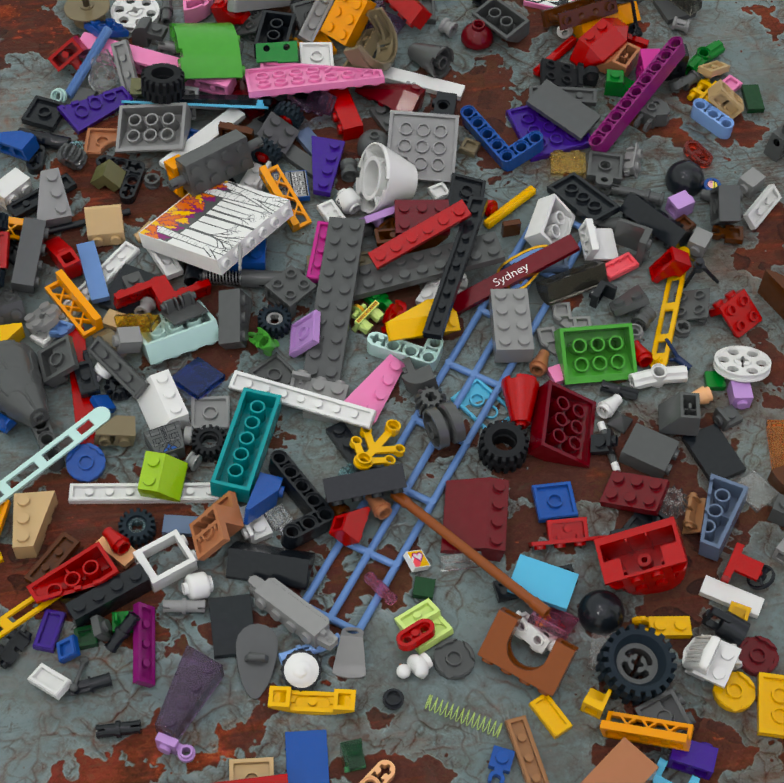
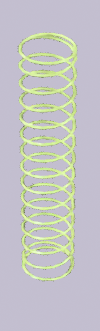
M431 694L429 695L426 702V705H429V711H431L430 704L433 695L431 696ZM437 697V699H436V701H435V703H434L435 708H436V704H437L438 697ZM447 702V704H446L444 710H445V709L447 710V707H448V703H449V702ZM439 706L438 709H437V711H438L439 708H440L439 715H442L443 712L440 714V712H441V707ZM459 706L457 707V709H456V711H455V713H454V715H453V717H454L455 714H456L455 721H456V718H457V713H458V710H459ZM463 708V710H462V712H461V714H460V716H461V724L463 723V722H462V717H463V713H464V709H465V708ZM475 712L473 713L472 718L470 719L469 723H470L471 720H472V724H473ZM479 714V716H478V718H477L475 724L477 723V721H478V723H479L480 714ZM486 716L484 717V719H483V721H482L483 727H484V723H485ZM490 718V720H489V722H488V724H489V726H488V731H489V727H490V723H491V718ZM495 721V723L493 724V726H492L490 732L492 731L493 727H494V730H495V726H496V722H497V721ZM500 723L496 733L498 732L496 738L499 736L503 723Z

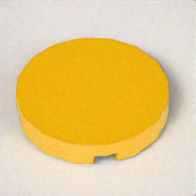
M732 672L725 689L713 684L712 693L714 700L726 711L733 713L744 712L750 708L755 700V685L742 672Z

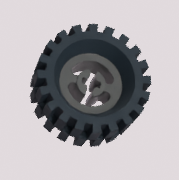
M629 624L625 629L621 627L615 633L613 632L603 644L596 661H599L596 665V672L601 671L597 678L599 683L605 681L606 684L603 687L605 692L608 689L612 690L613 694L611 697L616 700L618 697H621V703L626 705L632 700V706H638L641 702L645 703L662 694L669 687L675 677L673 673L677 669V663H672L676 659L675 652H669L673 646L670 642L666 644L663 642L665 636L662 633L657 636L654 634L656 629L652 627L646 631L643 624H639L636 629L634 624ZM637 656H639L641 658L636 662L635 666L637 670L633 673L632 677H630L628 675L633 671V662L637 659ZM639 676L644 677L643 679H635Z

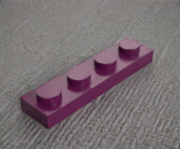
M137 602L133 604V612L141 619L133 628V683L151 688L155 686V607Z

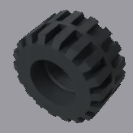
M169 63L147 66L141 72V93L143 97L155 104H171L181 100L185 95L184 71L180 67Z
M497 420L494 424L489 423L487 428L485 427L482 430L479 440L478 453L484 466L488 465L490 471L496 470L495 473L503 471L504 474H508V471L515 472L516 468L520 469L522 463H525L529 446V438L526 437V431H522V427L520 425L516 426L513 421L508 423L507 420H503V422ZM498 443H505L511 446L513 449L500 450L496 448L494 445Z

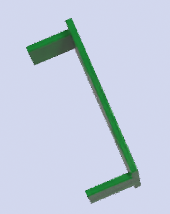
M297 41L256 44V63L258 64L299 61ZM284 45H289V50H284ZM269 46L270 50L266 52L263 48Z

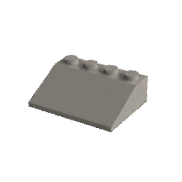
M187 102L119 106L115 152L136 153L184 150L191 129L192 112Z

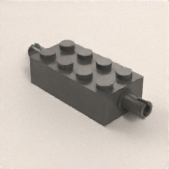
M235 129L175 158L180 175L167 181L169 189L174 191L183 186L188 193L195 197L253 168L251 152L264 146L262 138L257 136L247 141V137Z

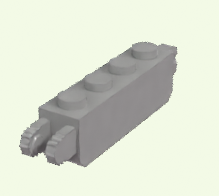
M257 575L249 576V593L255 597L254 602L260 610H265L273 620L281 622L289 632H294L305 644H310L315 649L321 646L331 651L337 646L338 638L330 631L329 618L276 578H268L264 581Z

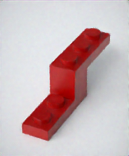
M165 274L155 276L146 282L137 283L130 288L121 289L114 293V305L116 309L138 302L143 297H151L155 300L156 307L160 312V305L163 301L173 297L178 301L177 296L188 291L196 293L197 298L195 300L210 295L211 283L209 279L200 280L193 285L181 287L174 291Z

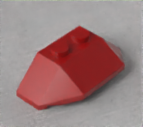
M602 18L578 39L569 59L570 62L575 66L579 62L584 63V69L588 66L603 64L627 43L628 25L618 18Z

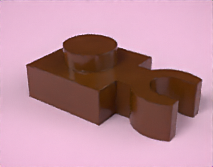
M714 225L712 227V232H716L713 233V240H720L722 238L724 243H743V226L725 225L722 228Z

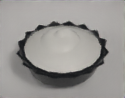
M304 649L294 650L291 654H287L286 659L282 661L280 669L282 672L281 678L285 680V684L290 686L292 690L297 689L300 692L310 690L311 687L316 686L317 681L321 679L323 671L317 655Z

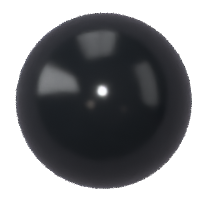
M677 161L667 170L665 184L667 189L674 195L686 190L693 197L703 188L704 173L701 167L693 161Z
M599 589L591 591L579 603V622L587 632L593 635H611L621 627L624 621L625 610L622 601L617 595L608 590Z

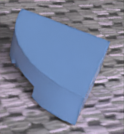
M60 320L50 330L49 336L52 338L63 337L70 334L75 329V325Z

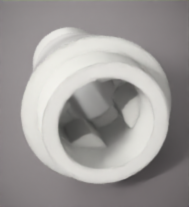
M614 394L599 402L596 407L597 414L603 419L611 418L623 402L622 397L619 394Z

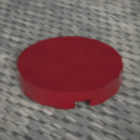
M762 636L747 637L738 646V648L742 649L739 655V660L743 664L741 669L747 674L757 677L759 672L772 673L776 669L779 655L776 651V646L769 639Z

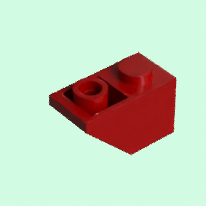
M367 506L334 516L329 534L345 546L359 543L371 508Z

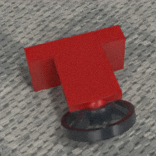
M737 542L720 581L728 584L733 572L747 577L748 585L754 590H762L769 587L775 580V572L772 567L742 554L745 545ZM771 570L772 576L770 580L764 584L763 581L767 578L766 574ZM750 579L760 582L761 586L750 584Z

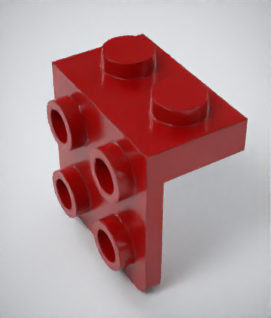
M745 289L727 292L723 300L715 301L712 304L713 307L709 309L710 317L720 314L723 316L736 338L743 336L762 321L760 313Z

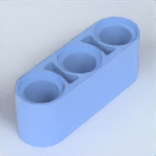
M695 99L690 112L691 118L718 138H730L734 127V120L705 99Z

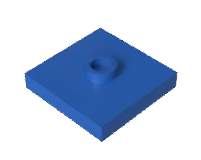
M571 481L531 486L538 523H544L546 520L578 518L579 515Z

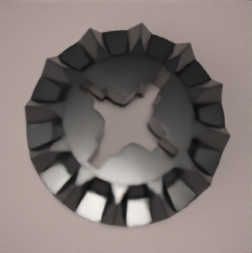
M113 376L106 380L104 389L110 399L123 401L132 396L124 387L116 388V385H120V383Z

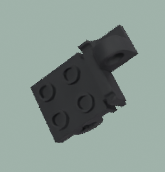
M542 58L540 62V85L548 79L555 85L562 87L583 88V84L595 87L599 79V69L595 66H588L584 69V63L580 62L575 69L572 64Z

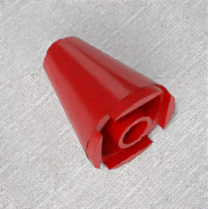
M520 373L516 374L514 378H510V375L503 378L501 388L510 422H515L516 426L520 425L523 430L531 424L540 382H537L535 376Z

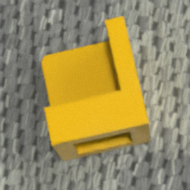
M590 688L583 700L580 711L600 720L612 690L608 689L607 693L604 694Z

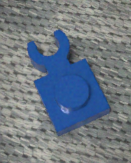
M494 745L488 768L494 771L489 773L488 783H491L494 777L499 778L500 783H504L505 776L503 773H510L515 751Z

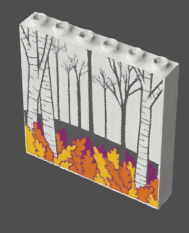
M225 181L195 197L188 193L138 234L143 248L222 276L238 262V245L240 242H242L243 258L292 217L293 211L288 199L234 182Z

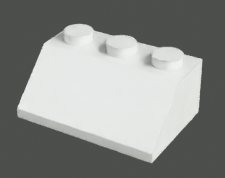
M555 193L540 198L537 201L524 239L532 247L545 244L550 245L570 234L576 216Z
M169 369L150 375L146 379L150 385L136 399L149 430L176 421L180 422L181 429H184L185 426H190L189 413Z

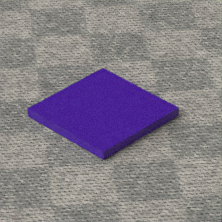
M528 105L506 110V116L518 139L532 131H540L543 134L544 149L529 159L530 162L590 148L588 142L590 138L589 132L580 142Z

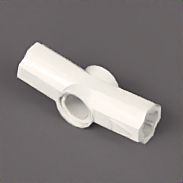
M657 363L651 369L629 374V385L632 388L642 389L650 386L660 388L668 383L687 382V367L685 365L666 367L663 364Z

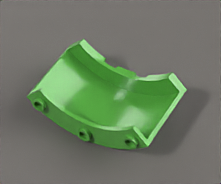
M231 22L169 24L170 41L174 42L176 53H180L178 67L184 71L185 82L188 79L237 78V81H240L245 76V66L241 62L239 47L240 35H237Z

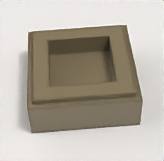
M465 137L458 153L475 158L481 147V142Z

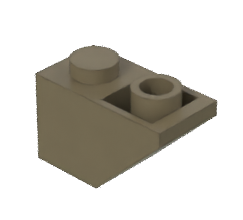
M115 415L96 430L94 445L133 446L136 437L135 416Z

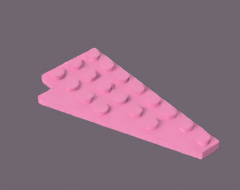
M278 62L259 63L260 68L245 69L249 98L254 99L265 96L277 97L283 94L294 95L301 92L311 93L319 90L345 89L347 87L360 88L364 85L377 86L385 83L382 69Z

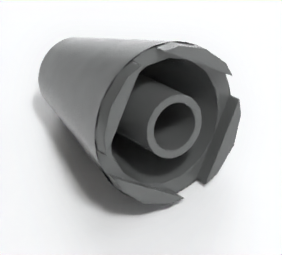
M417 42L408 48V56L432 77L442 79L451 70L449 66L454 61V53L451 48Z

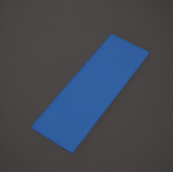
M326 730L285 732L288 783H329Z

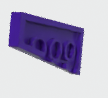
M121 86L105 91L97 96H88L87 99L81 101H72L71 104L65 106L59 105L57 110L79 135L86 131L87 128H91L117 112L119 106L128 105L121 103V100L133 101V97Z
M311 135L313 194L331 197L345 148V141Z

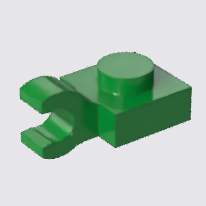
M386 293L363 299L369 306L375 300L378 301V308H381L383 312L393 303L389 300V296Z

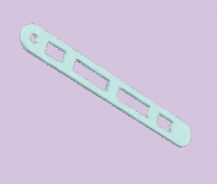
M106 407L95 408L0 481V492L3 496L0 497V505L109 421L111 418L109 409ZM87 421H90L94 426L81 435L77 429ZM68 436L73 440L71 444L50 460L46 461L43 457L44 454ZM35 463L38 466L37 470L15 487L11 488L7 484L31 464Z

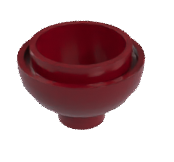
M477 19L464 27L461 33V41L467 48L483 50L493 43V32L485 25L484 21Z

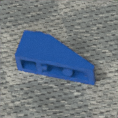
M24 131L0 132L1 153L28 162L40 148L36 136L32 133Z
M260 472L245 508L244 525L250 524L275 507L279 498H283L285 486H282V477Z

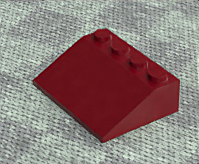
M551 380L541 385L533 411L528 454L547 462L589 468L596 402Z
M484 477L447 480L445 485L442 525L490 561L500 562L506 551L509 480ZM441 537L440 553L465 556Z

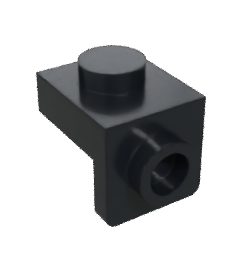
M600 280L597 287H593L590 291L589 298L591 300L589 306L596 308L603 296L614 300L617 286Z

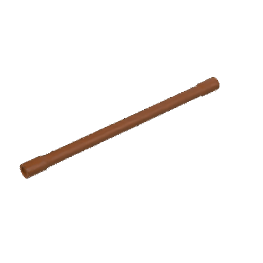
M403 492L390 494L391 499L401 507L406 508L523 600L542 618H546L549 615L551 608L511 579L414 503L410 497Z

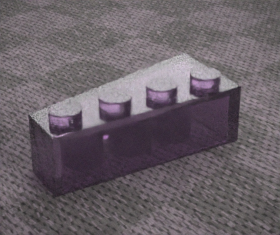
M186 646L155 723L157 734L161 732L178 740L181 738L224 677L222 664L191 646Z

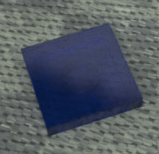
M197 357L172 375V378L178 387L199 400L223 382L225 374L200 357Z

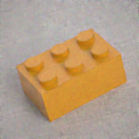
M335 0L320 31L344 46L355 47L369 20L366 13L368 10L374 9L376 3L371 0Z

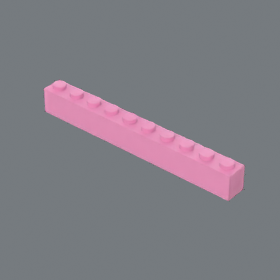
M87 32L82 34L80 40L88 49L79 58L85 59L97 39L96 36ZM109 38L95 62L117 68L111 44L118 41ZM129 44L137 74H141L144 68L152 64L169 63L178 67V59H180L178 57ZM236 78L188 79L185 82V86L199 87V91L212 95H231L237 85Z

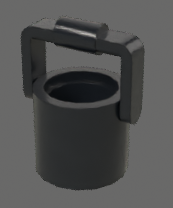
M716 607L708 609L702 615L703 619L701 621L702 624L713 629L715 635L731 644H736L737 647L744 640L751 625L750 622L732 612H724ZM713 616H716L721 620L719 623L711 620V618Z

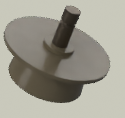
M67 0L64 5L65 15L73 20L74 24L80 29H84V22L105 21L106 13L110 9L109 0Z

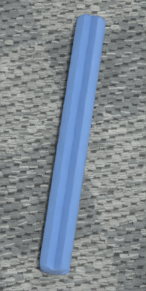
M104 26L65 90L68 98L72 99L112 34L111 28Z

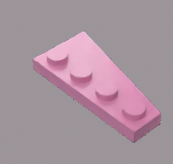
M390 354L344 401L376 410L374 424L399 379L402 368L405 367L404 363Z

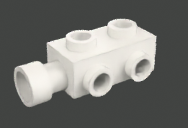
M518 610L516 614L522 616V619L514 635L521 640H525L530 645V648L537 653L551 652L558 637L554 635L552 630L549 631L550 629L547 630L545 626L542 625L541 627L535 622L536 617L531 616L526 611L522 613Z

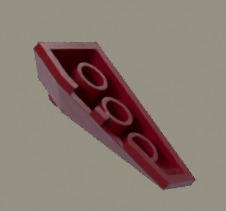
M379 84L377 86L364 85L363 87L355 88L356 93L369 100H377L378 105L381 107L386 105L390 110L418 112L422 108L426 89L421 88L417 84Z

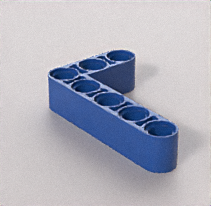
M466 105L460 110L462 123L478 142H481V146L504 171L514 170L544 149L543 134L540 131H532L508 146L473 106Z

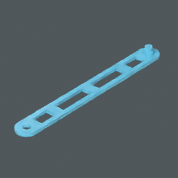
M121 100L123 104H155L151 101ZM257 100L256 106L187 103L189 106L269 109L268 106H264L263 100Z

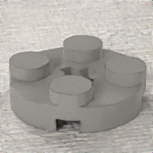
M45 301L40 304L38 309L24 317L25 325L31 334L36 335L38 334L37 331L41 330L45 333L59 323V315H62V311L58 305Z

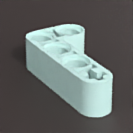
M371 332L367 336V352L384 360L390 354L402 362V359L410 357L415 370L430 364L434 372L443 353L444 341L443 339L428 338L424 347L404 340L389 341L388 335L380 332Z

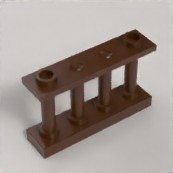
M574 0L542 10L541 16L543 27L547 28L559 24V28L562 31L618 13L616 0Z

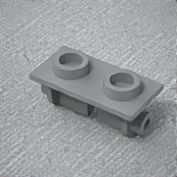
M636 142L635 147H628L626 149L625 162L622 169L624 176L634 175L635 179H638V173L641 171L640 161L643 159V150L639 148L638 142Z

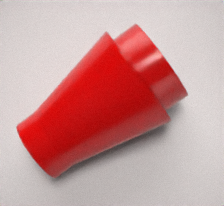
M635 340L637 365L642 368L647 367L653 361L652 353L638 340Z
M112 527L104 529L102 536L106 539L114 554L123 555L130 549L129 538L115 531Z

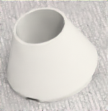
M373 142L369 144L360 158L358 167H361L359 178L356 177L355 185L356 193L362 200L360 208L362 212L373 214L394 206L395 200H412L418 184V173L415 165L381 143Z

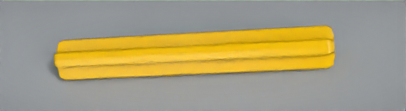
M532 185L528 186L483 221L484 227L487 229L492 228L534 196L536 188Z

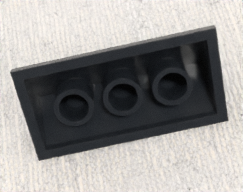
M236 541L228 548L226 578L248 581L249 576L257 575L264 581L268 578H276L288 588L307 590L316 554Z

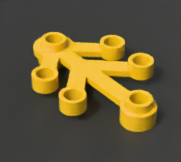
M394 419L388 420L385 424V432L376 442H374L371 434L372 428L371 430L361 428L359 435L365 439L368 448L367 452H364L362 448V439L360 437H351L349 445L356 452V456L353 459L354 466L360 470H369L372 465H395L396 458L394 456L403 457L405 447L401 444H396L395 446L383 445L390 437H395L399 434L401 429L400 422ZM377 454H393V455H394V456H392V455H386L385 457H374V455H377Z

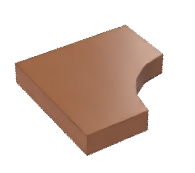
M87 128L84 151L88 158H97L103 155L107 149L116 146L117 129Z

